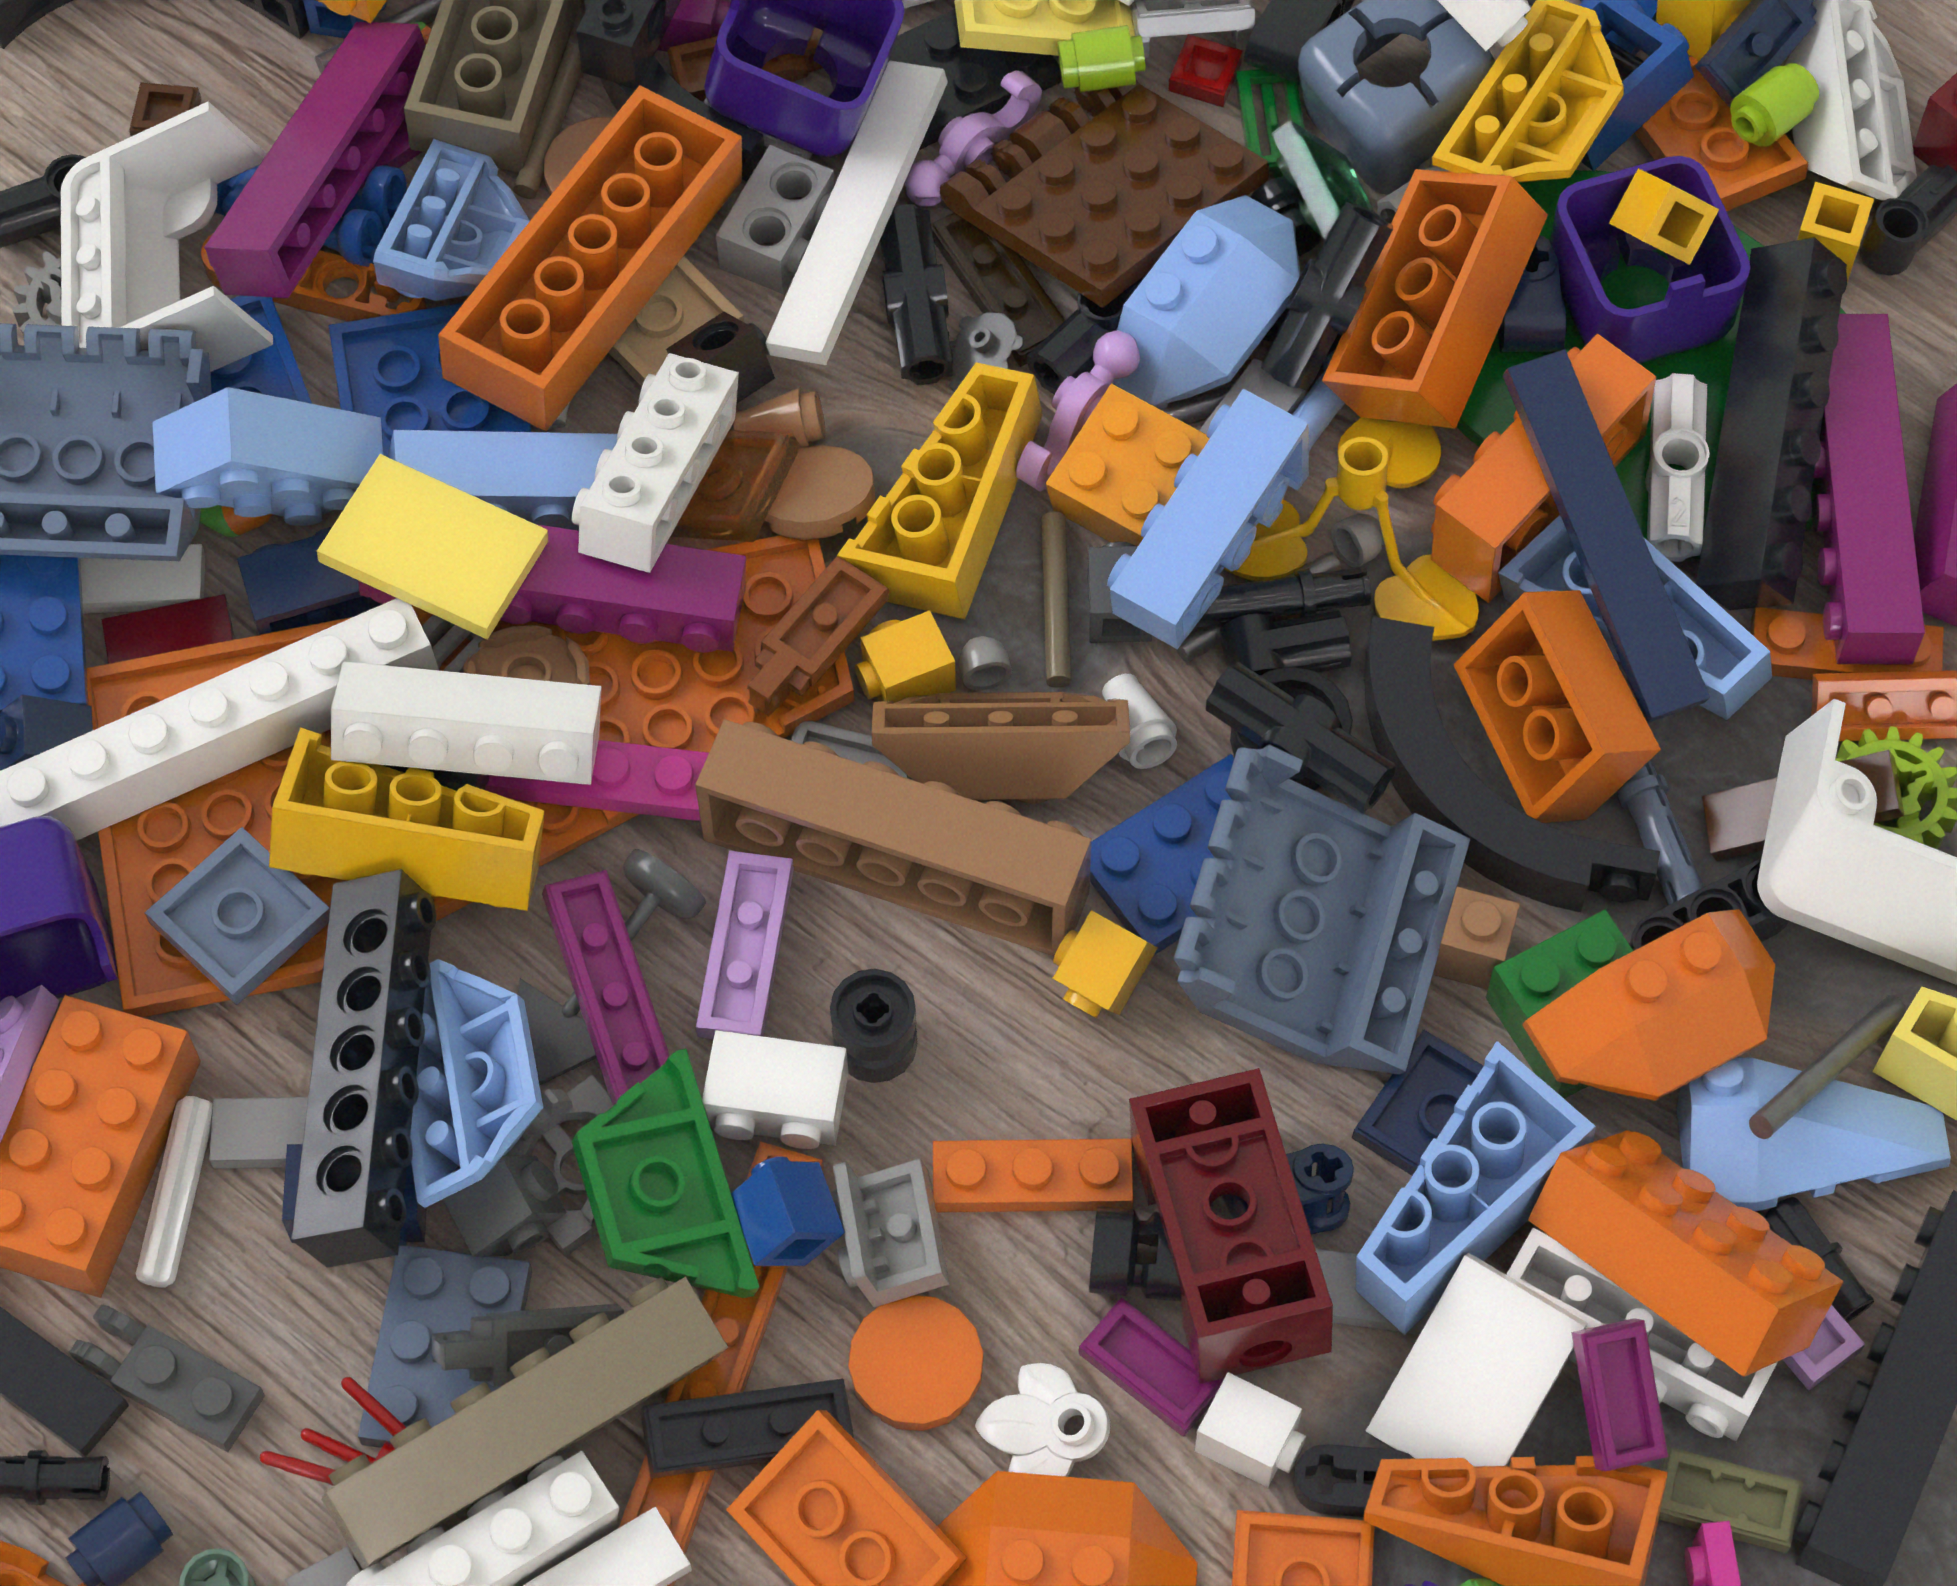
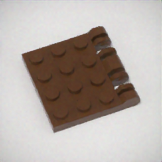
M1137 79L1135 85L1081 93L1078 87H1074L1075 98L1078 104L1075 102L1071 103L1069 99L1059 97L1048 106V111H1040L1013 131L1009 136L1010 142L1007 139L1001 140L991 149L992 153H990L993 157L992 160H994L995 166L999 168V171H1002L1004 175L1007 174L1011 178L1007 183L997 168L991 164L987 165L981 159H976L965 168L966 172H958L940 186L941 197L951 211L1102 308L1152 269L1197 210L1244 195L1248 196L1269 180V161L1139 84ZM1083 109L1087 113L1090 112L1094 118L1090 120Z

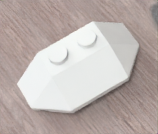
M1814 0L1812 5L1817 11L1813 19L1817 23L1790 53L1786 65L1796 63L1806 68L1816 80L1819 88V98L1814 103L1812 113L1792 128L1794 146L1808 162V170L1883 202L1889 198L1897 199L1917 178L1904 80L1888 41L1873 22L1877 18L1873 5L1869 0Z

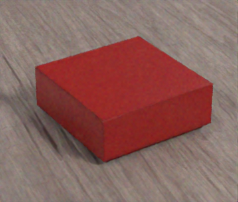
M1188 34L1170 75L1168 91L1224 107L1235 81L1236 72L1239 71L1242 64L1243 50Z

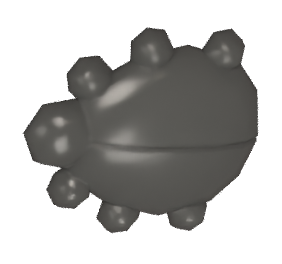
M986 312L974 318L966 316L960 320L959 327L962 330L957 335L956 340L950 341L953 354V373L945 375L946 377H952L949 386L955 392L976 362L1009 369L1007 360L1010 358L1012 351L1021 350L1024 346L1023 337L1017 335L1012 320L1005 314Z

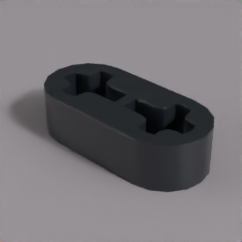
M1331 1444L1316 1445L1306 1450L1297 1461L1293 1478L1294 1493L1299 1502L1310 1511L1321 1514L1364 1517V1511L1373 1484H1363V1481L1375 1480L1381 1459L1415 1458L1407 1452L1395 1449ZM1325 1464L1331 1466L1333 1477L1355 1481L1354 1483L1336 1482L1333 1484L1330 1494H1323L1318 1492L1317 1482L1306 1479V1476L1316 1475L1318 1465Z

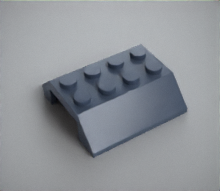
M0 323V555L178 562L181 560L199 529L201 508L188 507L184 498L156 494L152 422L212 394L209 352L197 349L195 330L150 329L148 350H141L139 328L89 326L86 332V348H80L78 326L27 324L24 330V345H18L16 324Z
M1271 745L1263 749L1238 748L1225 788L1232 800L1221 801L1208 844V849L1214 858H1205L1203 860L1190 903V907L1197 917H1186L1173 960L1181 969L1177 982L1200 1013L1312 1063L1393 1074L1406 1072L1470 838L1417 813L1408 816L1393 826H1389L1289 779L1300 772L1303 760Z

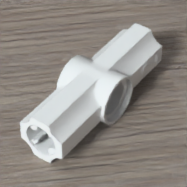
M1672 373L1669 377L1656 380L1651 404L1650 463L1645 483L1649 492L1647 541L1670 561L1682 562L1686 558L1700 556L1702 551L1705 469L1710 453L1706 442L1707 384L1698 381L1694 375ZM1667 464L1681 465L1687 470L1672 469Z

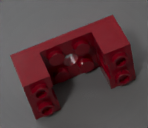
M1260 1068L1129 1099L1132 1151L1148 1206L1157 1204L1181 1287L1182 1324L1199 1384L1225 1378L1227 1372L1239 1375L1332 1352L1333 1304ZM1231 1194L1244 1199L1249 1208L1238 1218L1224 1219L1217 1216L1210 1206L1218 1197Z

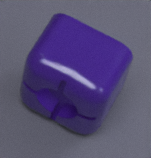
M732 0L718 32L704 85L705 95L711 108L722 116L814 155L830 158L842 154L855 140L886 69L903 21L905 11L902 0ZM817 28L822 30L823 33L813 60L819 63L830 76L833 91L829 97H826L762 70L767 61L778 55L794 53L803 56L814 29Z
M1684 156L1665 157L1576 182L1566 187L1560 194L1550 242L1558 258L1561 295L1584 346L1598 333L1641 364L1714 343L1728 334L1736 321L1750 271V262L1715 186L1702 164ZM1638 168L1719 209L1690 265L1667 253L1668 259L1652 251L1657 248L1609 224ZM1622 254L1626 266L1637 265L1653 269L1664 276L1670 284L1663 301L1635 309H1623L1610 302L1602 288L1601 282L1608 273L1617 269L1620 255Z
M50 816L32 817L1 826L0 1001L8 996L17 998L40 985L44 986L59 999L64 997V995H73L93 989L106 982L117 980L116 958L98 887L71 829L63 822Z

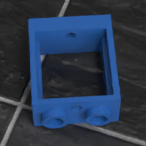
M1584 0L1579 5L1596 11L1604 37L1610 31H1614L1649 55L1622 82L1624 86L1623 97L1581 161L1582 164L1592 171L1597 169L1694 77L1687 53L1689 44L1683 34L1669 23L1661 26L1649 18L1644 9L1635 0Z

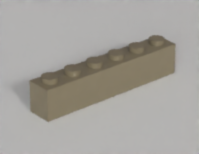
M663 1277L652 1281L627 1298L633 1307L629 1311L612 1321L608 1319L605 1312L595 1315L570 1331L569 1335L574 1343L555 1355L551 1356L546 1347L538 1349L511 1366L510 1370L515 1378L493 1392L487 1383L484 1382L452 1401L450 1405L455 1414L436 1426L431 1427L427 1419L423 1418L390 1438V1442L395 1450L371 1464L366 1454H363L332 1472L329 1478L334 1486L325 1491L321 1500L361 1568L364 1570L371 1565L381 1562L412 1543L422 1534L437 1528L467 1510L482 1498L500 1490L544 1461L556 1456L718 1358L728 1346L687 1278L684 1277L669 1287Z

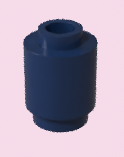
M140 1491L128 1501L123 1497L119 1498L68 1537L75 1550L66 1556L65 1559L85 1586H97L100 1583L103 1586H120L164 1551L160 1545L174 1534L154 1506Z

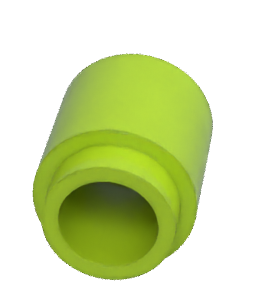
M1128 25L1071 33V40L1057 42L1064 89L1078 87L1081 93L1135 85V72L1146 71L1141 35L1130 37Z
M1796 63L1773 67L1733 98L1730 112L1735 132L1746 142L1757 146L1767 147L1772 145L1812 113L1814 103L1819 98V88L1816 80L1806 68Z

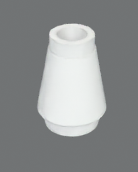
M1121 674L1109 680L1102 690L1105 700L1114 698L1128 700L1130 743L1119 752V755L1123 759L1130 761L1132 766L1139 769L1152 768L1165 762L1177 748V741L1175 739L1177 733L1176 725L1134 675Z

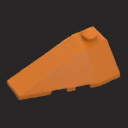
M1576 1456L1575 1465H1535L1534 1457H1511L1510 1466H1472L1465 1458L1381 1459L1364 1511V1521L1503 1586H1644L1668 1472L1637 1464L1609 1471H1601L1595 1469L1593 1456Z

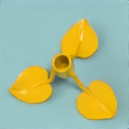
M1359 418L1341 436L1337 451V477L1326 479L1325 490L1307 521L1300 524L1298 511L1292 504L1282 499L1283 510L1271 527L1268 528L1261 523L1256 525L1257 531L1250 554L1240 568L1230 571L1224 567V570L1234 575L1256 581L1281 579L1299 570L1305 565L1308 557L1307 546L1302 538L1311 535L1315 531L1334 496H1339L1348 507L1354 510H1367L1372 507L1377 509L1389 566L1396 575L1383 580L1376 588L1374 606L1377 617L1434 627L1432 641L1464 637L1474 631L1478 621L1479 608L1476 594L1431 560V555H1423L1416 558L1407 569L1399 557L1388 509L1389 496L1386 493V485L1400 489L1410 488L1423 483L1436 473L1441 461V445L1433 426Z

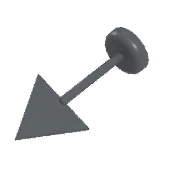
M633 849L625 860L623 870L626 878L645 896L625 922L631 941L657 906L681 919L695 917L705 906L706 900L699 890L658 858L640 849ZM520 978L517 995L525 1001L539 1085L596 1059L597 1057L585 1021L577 1015L581 1009L575 991L562 1006Z

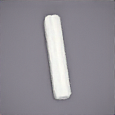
M185 1096L176 1103L136 1270L138 1281L153 1287L166 1288L176 1279L210 1134L213 1103L196 1096Z

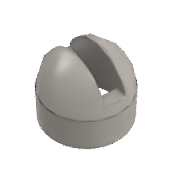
M1359 513L1351 515L1335 523L1331 530L1332 542L1336 552L1347 565L1353 568L1373 560L1381 552L1384 544L1379 520L1368 514Z
M978 636L970 639L963 647L959 657V668L963 683L967 688L973 690L991 689L1003 684L1010 678L1012 668L1007 651L1001 642L992 637Z

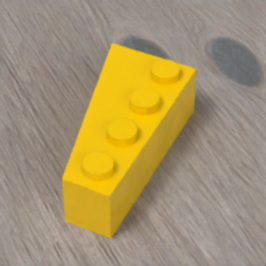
M976 362L933 421L934 430L920 450L914 448L902 464L903 473L886 497L880 495L866 514L868 522L855 540L849 538L838 553L837 557L843 558L889 588V600L887 602L966 619L1019 479L1016 477L1018 461L1028 442L1033 441L1043 416L1034 374Z
M300 727L272 806L270 868L347 881L402 869L430 896H441L489 904L494 907L528 911L539 869L545 810L468 784L457 791L441 786L438 780L434 778V772L425 769L409 767L403 773L379 764L331 760V748L321 745L322 734Z

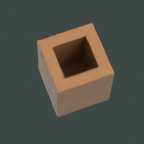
M1456 887L1441 940L1434 975L1488 990L1493 968L1506 959L1520 903Z

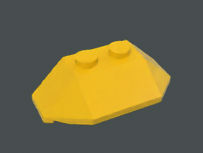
M1536 0L1525 16L1528 24L1504 47L1433 154L1432 165L1455 173L1513 176L1518 183L1571 178L1624 95V86L1609 46L1601 32V25L1596 11L1564 0Z

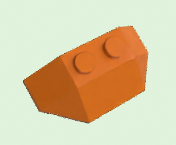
M1740 909L1710 912L1598 969L1525 1020L1522 1026L1558 1082L1573 1085L1582 1083L1608 1092L1656 1101L1763 1044L1767 1040L1775 963Z
M996 1471L937 1526L967 1557L942 1586H1196L1198 1563L1135 1482Z

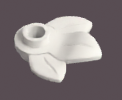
M1045 1363L1021 1366L1018 1376L1020 1394L1005 1396L992 1402L981 1413L975 1424L978 1433L990 1445L1003 1453L1012 1455L1008 1472L1065 1477L1069 1476L1075 1462L1084 1461L1095 1456L1106 1444L1110 1433V1419L1102 1404L1088 1394L1078 1393L1067 1372L1057 1366ZM1076 1415L1083 1416V1428L1077 1434L1066 1435L1064 1433V1426L1068 1419Z

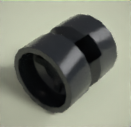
M880 969L861 970L845 978L835 989L830 1003L833 1045L846 1048L848 1074L855 1079L870 1083L890 1081L904 1073L915 1057L918 1044L914 995L904 980L889 971Z
M1097 1206L1089 1293L1126 1296L1133 1287H1140L1144 1296L1148 1299L1181 1302V1287L1159 1212H1154L1147 1221L1139 1219L1134 1209ZM1138 1243L1158 1247L1156 1264H1136Z

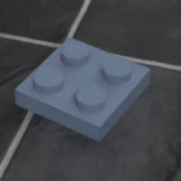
M243 827L237 830L145 912L149 923L236 1005L329 923L330 908L293 873L288 870L270 868V852Z

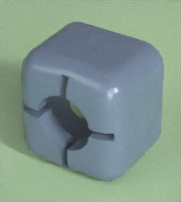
M1363 0L1305 43L1299 55L1298 69L1306 112L1311 121L1370 188L1376 192L1389 195L1409 182L1414 170L1419 169V166L1424 161L1433 156L1494 64L1495 59L1490 50L1485 51L1438 0ZM1402 33L1414 36L1421 42L1427 39L1431 58L1426 70L1420 75L1421 90L1433 106H1429L1412 82L1403 86L1389 88L1374 85L1365 78L1361 81L1359 80L1356 66Z

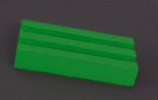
M1261 69L1237 71L1236 89L1245 147L1269 161V172H1273V178L1285 176L1286 170H1296L1297 176L1309 175L1310 161L1298 85ZM1282 82L1293 148V153L1283 154L1272 83ZM1259 84L1270 152V155L1266 156L1261 155L1251 85Z

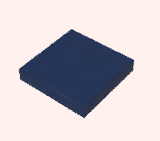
M1423 1029L1413 1044L1406 1072L1391 1075L1355 1127L1352 1139L1413 1176L1420 1165L1421 1156L1432 1139H1437L1454 1113L1455 1104L1466 1087L1472 1085L1482 1070L1483 1065Z

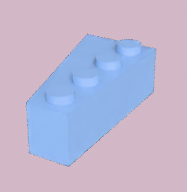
M1242 389L1231 407L1224 404L1216 412L1207 431V437L1210 438L1199 456L1192 453L1184 460L1174 481V487L1177 489L1165 506L1158 503L1153 507L1141 530L1143 540L1132 556L1125 553L1119 558L1108 578L1107 586L1110 588L1113 614L1176 649L1181 646L1220 594L1224 578L1219 574L1224 567L1230 571L1238 570L1249 556L1257 531L1256 525L1261 523L1270 528L1283 510L1281 501L1288 486L1298 491L1309 476L1308 423L1245 389Z
M393 430L387 457L534 524L579 531V526L572 523V511L576 497L581 488L590 489L595 480V471L604 449L613 450L617 443L618 434Z

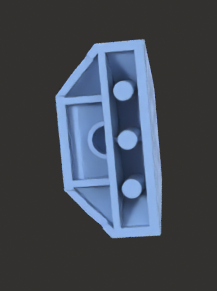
M433 139L375 251L373 263L378 284L394 288L400 294L407 297H424L434 301L470 295L530 222L512 190L497 176L498 168L491 156Z
M1246 195L1197 210L1123 306L1117 330L1129 333L1136 340L1140 361L1137 369L1131 375L1115 379L1112 384L1158 409L1168 407L1169 402L1190 398L1230 382L1286 309L1290 295L1301 275L1296 244V230L1293 220Z
M441 959L429 963L431 978L428 986L425 987L422 1016L425 1037L423 1043L419 1046L416 1075L419 1096L416 1104L413 1105L410 1134L413 1148L411 1165L417 1203L424 1208L482 1180L499 1160L511 1151L543 1108L524 999L516 993L485 979L459 970L454 965Z

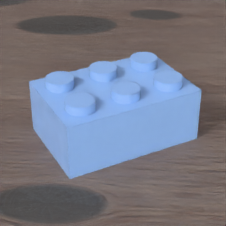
M230 387L224 388L152 422L156 494L184 498L190 508H209L217 505L233 507L234 514L242 517H259L268 514L284 516L285 523L294 526L314 525L322 521V515L334 510H344L379 454L383 455L381 417Z

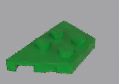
M687 1049L677 1050L667 1058L664 1065L642 1083H636L620 1096L614 1106L605 1113L598 1114L576 1132L572 1140L609 1268L653 1278L663 1277L664 1280L677 1282L686 1277L693 1287L741 1298L752 1297L760 1288Z

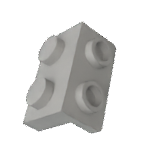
M921 1158L862 1177H857L847 1162L833 1165L837 1189L830 1191L845 1231L846 1246L838 1249V1258L848 1286H858L871 1305L878 1307L949 1285L929 1170Z

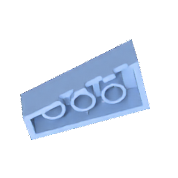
M1559 515L1498 572L1504 600L1513 604L1524 592L1580 590L1615 660L1621 663L1562 518ZM1645 539L1710 696L1700 706L1728 720L1772 678L1770 650Z
M1496 1041L1485 1058L1482 1070L1472 1085L1466 1087L1455 1104L1454 1113L1437 1139H1432L1421 1156L1420 1165L1406 1187H1401L1356 1256V1291L1405 1335L1437 1305L1467 1253L1485 1261L1528 1221L1559 1154L1594 1142L1596 1126Z

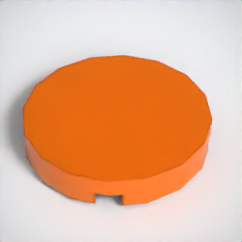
M913 1295L881 1305L862 1320L851 1340L848 1363L849 1375L857 1399L866 1409L868 1408L874 1415L880 1417L882 1422L896 1429L925 1431L950 1423L962 1413V1409L969 1404L972 1397H975L981 1386L983 1349L976 1328L960 1309L937 1297Z

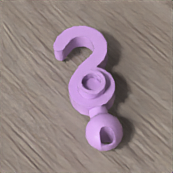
M1013 71L1005 75L1001 81V86L1012 95L1000 111L995 114L985 112L973 113L964 118L956 117L951 120L940 134L939 145L941 147L939 156L934 161L920 160L912 165L905 180L906 195L910 201L921 207L935 206L943 201L940 194V186L949 180L953 174H957L960 171L966 172L965 168L976 159L985 161L987 165L990 164L993 158L990 153H992L991 149L993 146L996 145L995 142L1009 140L1010 134L1030 120L1036 112L1042 95L1040 86L1024 72Z
M1118 330L1105 333L1096 342L1093 350L1095 366L1090 373L1086 371L1077 378L1069 376L1061 383L1052 400V407L1056 409L1045 446L1042 448L1033 441L1028 442L1018 461L1016 469L1017 478L1040 492L1047 489L1045 483L1110 384L1115 379L1128 377L1137 369L1140 361L1139 349L1136 340L1129 333Z

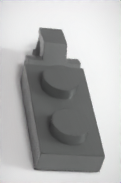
M617 1304L486 1313V1316L471 1318L470 1331L460 1330L433 1334L432 1361L440 1364L444 1371L470 1369L469 1378L472 1381H487L493 1387L503 1386L515 1378L510 1367L542 1347H546L549 1354L553 1356L574 1343L569 1332L601 1312H605L608 1319L612 1321L622 1315L624 1309Z

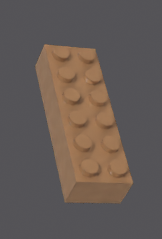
M724 719L695 784L703 840L737 852L793 859L794 871L1051 956H1055L1066 934L1070 930L1076 929L1089 895L1092 838L1083 836L1075 827L1059 821H1050L1046 824L1021 816L1015 808L1002 802L989 801L984 804L962 797L955 789L940 782L928 781L924 784L899 776L895 770L879 762L868 761L861 764L840 757L828 746L817 742L796 743L778 737L773 730L759 723L746 722L741 725Z

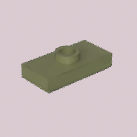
M1667 1447L1668 1457L1663 1459L1661 1470L1668 1472L1659 1520L1699 1530L1702 1523L1730 1521L1733 1540L1787 1554L1791 1547L1804 1482L1681 1449Z

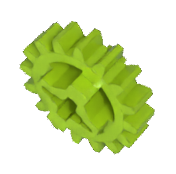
M1890 726L1885 740H1878L1876 734L1870 728L1863 731L1858 743L1859 746L1848 739L1844 740L1838 751V758H1835L1836 761L1840 762L1885 750H1890L1895 758L1905 816L1874 823L1873 825L1938 849L1945 837L1944 832L1951 833L1957 821V812L1955 811L1957 810V788L1952 787L1957 778V767L1941 768L1939 766L1945 750L1939 746L1927 753L1920 748L1923 734L1918 732L1911 737L1909 742L1900 741L1898 729ZM1931 800V812L1920 822L1918 815L1925 802Z

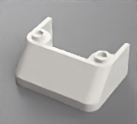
M209 101L80 160L65 176L61 186V325L78 326L80 348H86V332L89 326L139 328L141 350H148L150 329L195 330L197 349L209 352L210 372L273 345V335L215 286L180 300L179 239L204 228L212 220L218 200V183L260 165L266 156V152Z
M1833 699L1785 736L1757 879L1759 896L1764 905L1773 914L1783 919L1957 985V857L1873 825L1877 808V796L1872 783L1858 769L1835 760L1846 703Z

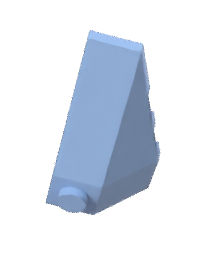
M1737 1057L1680 1087L1676 1110L1683 1169L1697 1171L1709 1178L1715 1185V1191L1737 1207L1759 1211L1776 1207L1778 1198L1810 1191L1813 1198L1833 1194L1836 1184L1862 1178L1873 1183H1881L1946 1168L1950 1164L1951 1156L1943 1112L1928 1104L1833 1080L1770 1138L1761 1139L1750 1130L1749 1119L1802 1072L1801 1070L1756 1058Z

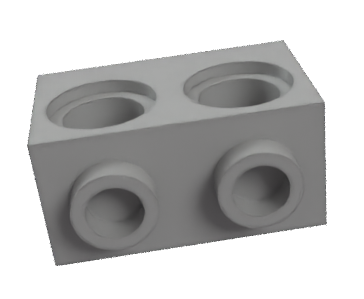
M769 145L716 234L719 268L784 294L797 272L834 188V170ZM793 197L802 198L800 200H788L789 198ZM768 242L777 243V244L772 245V246H762V245H761V244H763V243H768Z

